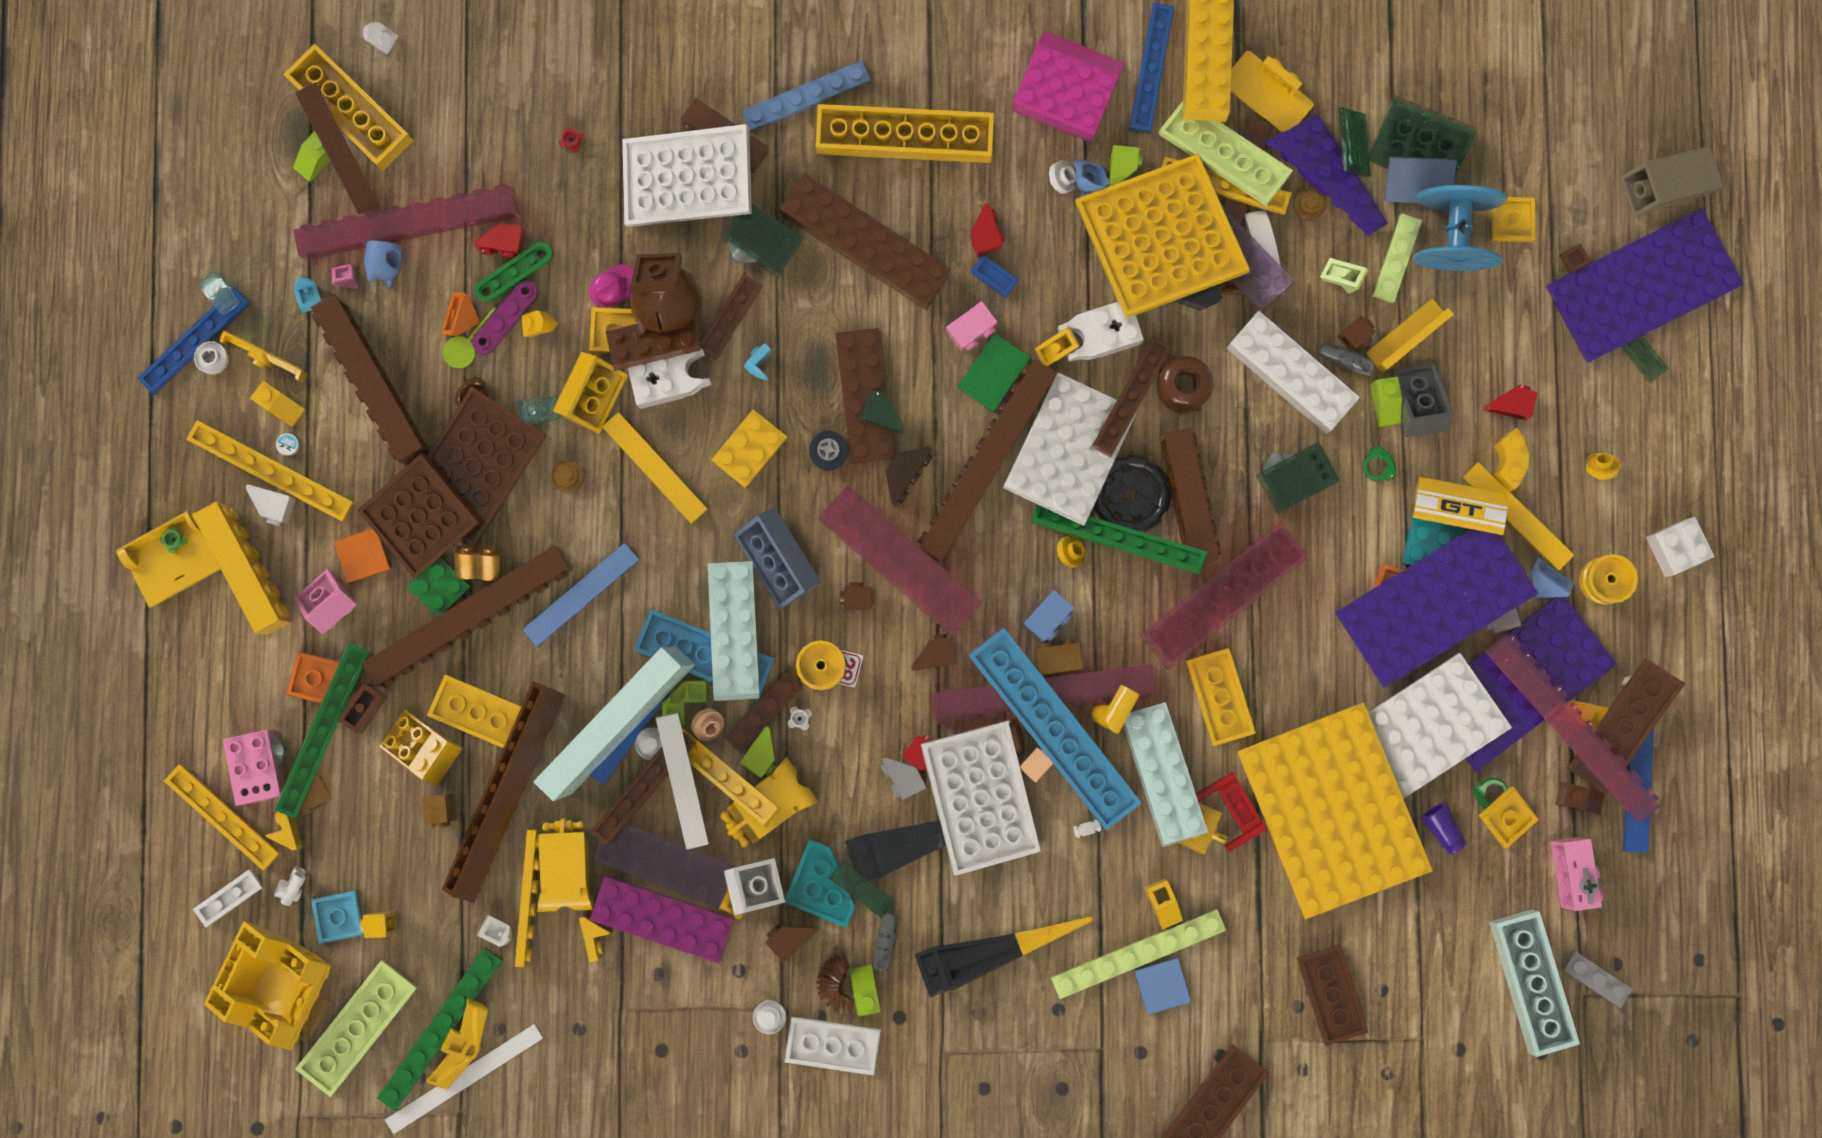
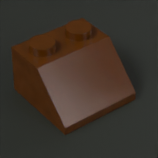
M784 923L781 927L777 924L766 935L768 939L765 943L784 963L813 937L819 928L817 925Z

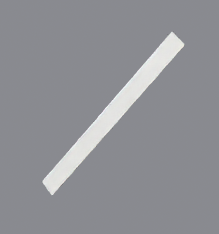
M533 1024L466 1067L448 1090L436 1086L385 1119L392 1133L395 1134L543 1039V1037Z

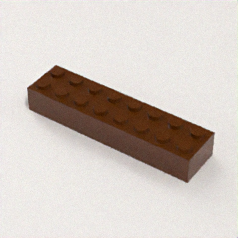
M805 173L780 207L781 216L926 311L951 275L949 267Z
M333 294L313 305L311 309L314 314L311 316L314 322L324 330L325 333L322 335L329 346L332 345L336 352L333 355L340 365L342 364L347 370L344 372L346 378L358 389L355 391L358 399L369 408L366 410V413L371 421H375L379 426L377 432L383 441L386 440L390 445L388 451L392 458L399 463L408 465L422 453L427 456L430 452L427 444L346 303Z

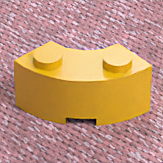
M1518 428L1509 431L1494 445L1498 453L1499 464L1493 477L1509 492L1515 490L1520 485L1527 472L1529 462L1528 447Z

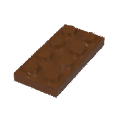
M660 319L658 321L661 332L646 330L640 324L606 331L614 371L701 351L695 320L693 319L680 329L663 332Z
M1338 944L1297 957L1299 969L1324 1045L1328 1046L1369 1033L1341 945Z

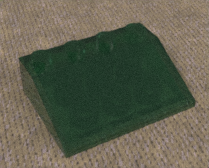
M1393 95L1367 161L1388 169L1389 156L1456 160V177L1477 131L1474 126Z

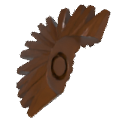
M841 952V959L835 954L833 955L834 959L832 957L829 958L831 962L828 960L825 962L830 969L821 967V970L828 976L818 974L817 978L821 981L816 983L824 985L817 987V989H822V991L818 992V995L824 994L820 997L821 1000L830 996L826 1006L829 1007L835 1001V1012L839 1009V1013L842 1014L846 1005L848 1014L852 1015L854 999L849 995L843 994L842 990L850 966L844 952Z

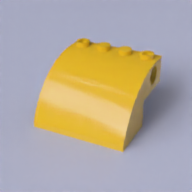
M243 921L204 1005L225 1023L248 1027L268 1045L292 1050L294 1044L299 1039L304 1023L309 1018L314 1002L319 997L320 989L329 976L331 965L296 942L255 924Z

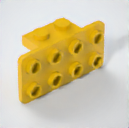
M1246 51L1231 69V93L1267 122H1270L1281 133L1298 125L1314 106L1313 101L1299 91L1302 85L1300 78L1295 73H1289L1285 70L1282 63L1275 58L1272 59L1268 56L1263 62L1251 51Z

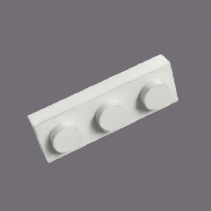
M249 869L193 910L205 928L209 927L263 889L264 886L254 871Z

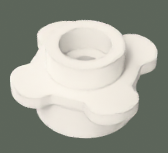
M796 706L790 709L791 717L788 721V726L790 728L798 727L803 731L809 728V717L812 716V712L809 709L801 710ZM799 716L802 717L801 721L797 719Z

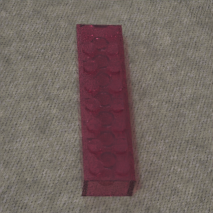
M848 485L818 518L820 523L952 638L981 607L982 601Z
M1280 522L1139 636L1167 670L1171 669L1309 556Z

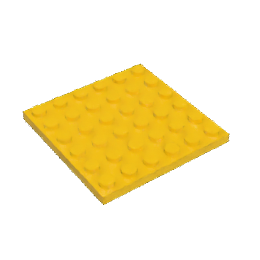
M1199 154L1075 199L1076 206L1125 319L1242 276L1250 271Z

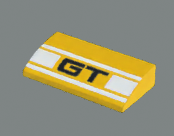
M1419 477L1415 490L1413 518L1503 535L1509 494Z

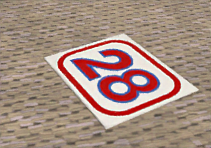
M840 650L845 658L846 669L844 677L839 684L855 688L863 655Z

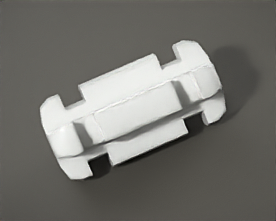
M1094 820L1095 822L1090 821L1080 824L1079 827L1074 826L1073 830L1076 838H1080L1081 835L1084 837L1093 834L1095 831L1100 832V822Z

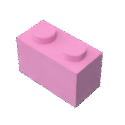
M981 301L946 327V332L961 352L965 349L970 351L978 345L977 340L983 336L988 338L996 331L997 321Z

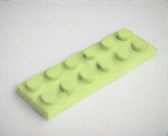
M1182 101L1159 130V135L1190 156L1199 154L1203 165L1267 207L1291 176L1293 170L1219 121L1182 120Z
M384 959L381 960L295 1070L326 1095L332 1097L418 987Z

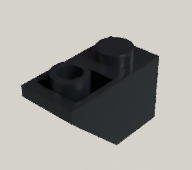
M1215 285L1173 302L1202 311L1219 303L1223 297L1218 286Z

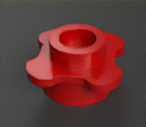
M567 127L563 131L559 145L562 148L567 147L571 149L572 152H577L580 142L584 139V135L582 132H577Z

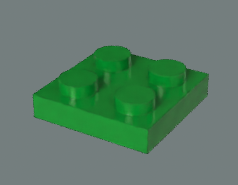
M440 557L407 588L438 617L451 609L472 587L464 579L456 578L455 570Z

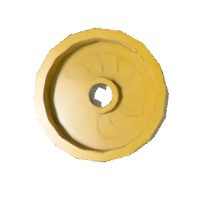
M1611 554L1597 557L1587 562L1581 570L1579 577L1580 589L1587 599L1599 605L1623 602L1630 598L1636 590L1638 583L1637 571L1632 562L1624 556Z
M819 640L810 642L802 648L797 656L796 669L798 676L804 684L812 689L822 691L831 689L839 684L844 677L846 663L843 654L837 646L831 642ZM819 661L825 663V667L822 670L817 668Z

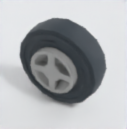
M823 431L811 440L809 456L818 468L834 470L845 463L848 456V445L845 438L839 433Z

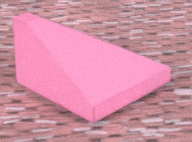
M353 263L331 268L333 286L358 289Z

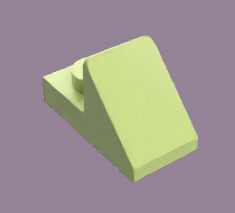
M1330 258L1320 277L1325 282L1342 286L1350 294L1360 288L1368 269Z

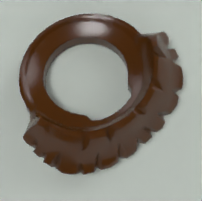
M473 377L464 382V385H461V388L458 389L454 397L457 407H459L466 396L465 392L471 387L480 390L489 397L488 391L485 388L486 383L482 378Z
M1007 720L1017 757L1021 756L1024 753V740L1021 728L1017 720Z

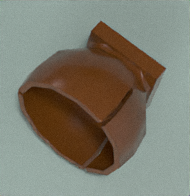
M681 252L637 254L631 287L629 289V299L635 321L646 330L661 332L657 312L663 332L680 329L692 321L701 307L699 288L695 279L690 273L681 268Z

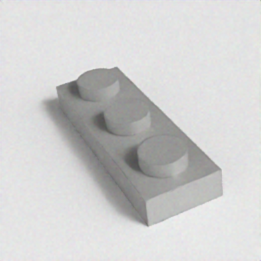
M1572 951L1561 969L1619 1008L1623 1006L1633 990L1576 951Z

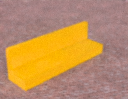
M1431 299L1368 350L1366 355L1370 360L1374 361V365L1383 373L1454 314L1449 308L1443 311L1434 299Z

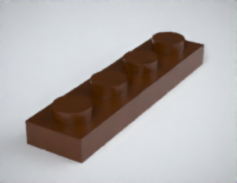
M743 273L700 342V348L704 350L705 354L715 360L719 358L762 289V284Z
M785 673L725 739L742 754L763 731L765 726L780 713L802 687Z

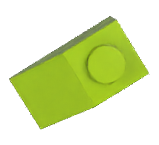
M315 131L301 145L293 166L309 182L330 161Z
M1113 145L1110 157L1108 177L1110 182L1108 187L1131 179L1136 174L1137 168L1141 169L1143 156L1139 155V148Z
M1398 377L1375 380L1370 386L1378 427L1400 424L1402 396Z
M765 726L739 762L760 778H763L765 775L769 777L776 767L773 764L776 758L771 728Z
M872 964L851 968L850 975L858 1017L881 1012Z

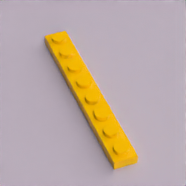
M198 420L186 439L342 522H345L354 505V502Z

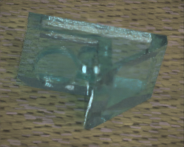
M558 397L531 398L518 401L517 404L522 423H530L535 426L562 418V416L553 412Z

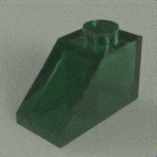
M875 391V393L869 392L861 414V421L903 435L904 426L891 399L887 398L888 395L879 391Z

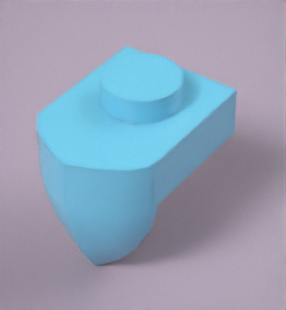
M300 276L294 284V292L301 313L311 311V307L319 303L321 297L316 283L309 278Z
M765 343L761 347L759 345L751 351V357L745 363L744 368L752 375L768 380L758 367L772 354L771 349Z

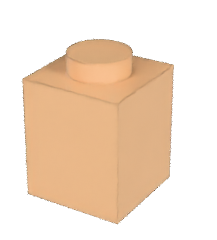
M1036 747L1019 766L1020 770L1036 783L1053 762L1042 749L1040 750Z

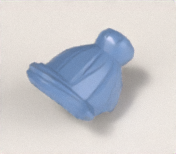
M1082 159L1074 161L1076 183L1081 191L1080 197L1108 186L1110 181L1106 175V168L1102 164Z

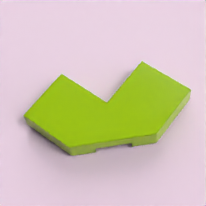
M707 680L684 681L662 703V716L678 712L681 726L686 725L685 703H708Z

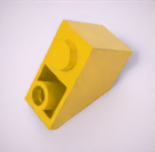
M1162 879L1144 887L1162 930L1183 921L1168 880Z

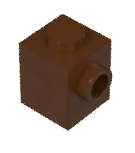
M1361 315L1337 337L1348 349L1355 351L1360 345L1364 349L1373 341L1371 336L1376 331L1373 329V323Z
M850 582V586H845V591L840 592V604H844L845 610L871 611L872 587H863L861 582Z

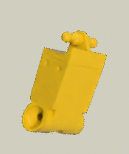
M786 757L769 777L755 786L759 792L781 809L767 827L763 826L735 801L727 807L735 820L731 819L726 811L722 812L720 817L726 823L728 835H732L734 839L740 842L743 848L749 846V841L743 836L744 833L754 844L796 812L819 803V800L810 788L798 783L797 770Z
M561 818L560 821H555L554 823L546 822L542 825L544 831L554 830L559 833L539 834L541 893L537 912H556L564 906L576 911L593 910L595 904L590 889L589 839H585L584 832L567 833L572 832L573 829H584V822H573L572 820Z

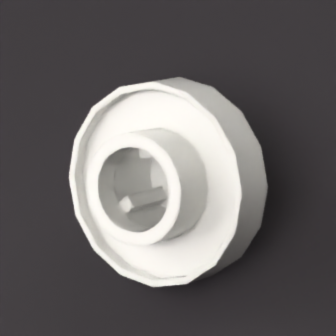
M1063 160L1052 164L1049 170L1051 185L1062 194L1073 191L1077 183L1076 173L1071 164Z
M208 341L202 343L196 349L194 361L199 370L215 375L221 373L227 367L229 355L221 344Z
M646 728L637 736L635 742L636 750L642 758L651 760L662 747L657 728Z
M765 1000L759 1003L753 1013L755 1027L764 1034L777 1033L783 1028L786 1021L784 1007L774 1000Z

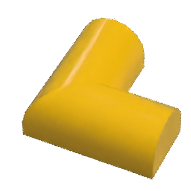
M1120 684L1110 705L1106 703L1095 705L1092 710L1093 721L1118 734L1136 703L1139 694Z

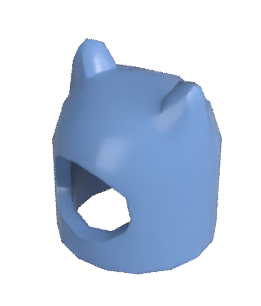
M367 241L364 268L367 272L368 281L372 282L374 279L383 280L387 287H392L394 279L400 271L403 247L389 242Z

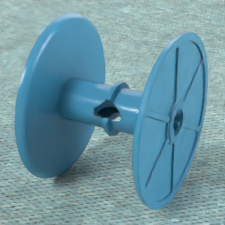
M1471 185L1439 186L1419 192L1417 194V201L1423 206L1435 210L1449 211V225L1445 227V230L1448 232V242L1446 247L1429 248L1417 252L1413 256V262L1426 268L1451 271H1477L1500 266L1503 263V257L1500 254L1487 249L1470 247L1471 232L1474 231L1471 223L1472 212L1486 211L1502 206L1507 200L1506 194L1496 189Z

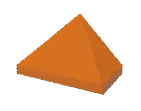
M453 292L441 331L442 335L457 336L480 323L469 294Z

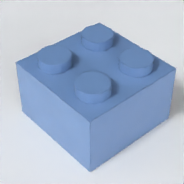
M1053 590L1024 622L1022 627L1040 643H1043L1045 640L1050 642L1059 632L1056 629L1059 624L1064 626L1074 615L1071 613L1074 607Z

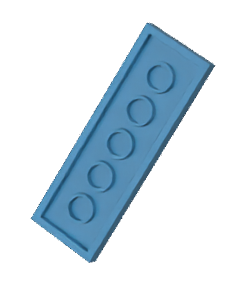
M650 609L634 651L652 658L661 647L677 646L695 664L689 673L713 682L711 633ZM757 652L760 698L775 659Z

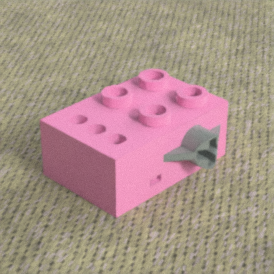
M266 729L223 739L235 805H247L278 798L285 784L282 761L288 753V748L276 738L275 730Z
M1574 837L1550 841L1561 908L1572 911L1601 908L1603 892L1598 885L1600 872L1598 866L1595 865L1591 839Z

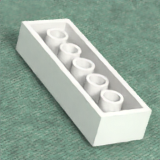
M1260 311L1254 315L1226 348L1325 434L1329 433L1360 398Z

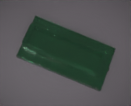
M1343 107L1338 108L1343 171L1369 177L1371 175L1366 114Z

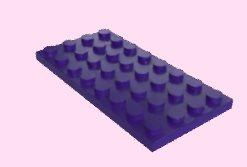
M1700 208L1548 284L1546 289L1586 363H1589L1744 285L1703 208Z
M1470 529L1336 611L1335 615L1382 688H1385L1539 593L1499 534Z
M1565 597L1553 598L1524 620L1521 626L1511 630L1468 663L1512 728L1465 759L1473 770L1478 772L1556 712L1562 703H1568L1617 665Z

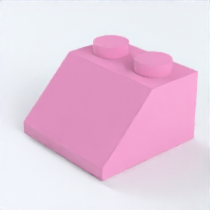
M328 568L294 597L305 620L322 634L332 629L341 618L349 614L357 605L351 594Z

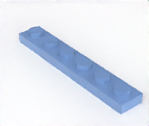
M861 60L742 110V114L751 133L870 83V78Z

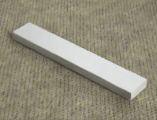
M678 712L656 717L686 850L707 845L708 839Z

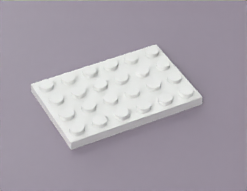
M747 124L622 139L625 226L634 227L752 214L750 136Z
M1057 373L1003 488L1084 526L1134 417L1111 458L1091 446L1117 400Z
M1460 653L1368 712L1403 799L1512 728Z
M1008 721L921 744L953 875H960L1041 852Z

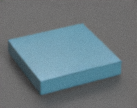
M357 890L311 899L319 944L364 935L360 929L362 913Z

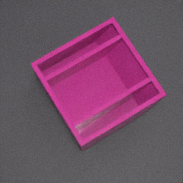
M1044 31L1014 98L1012 111L1092 143L1125 63Z

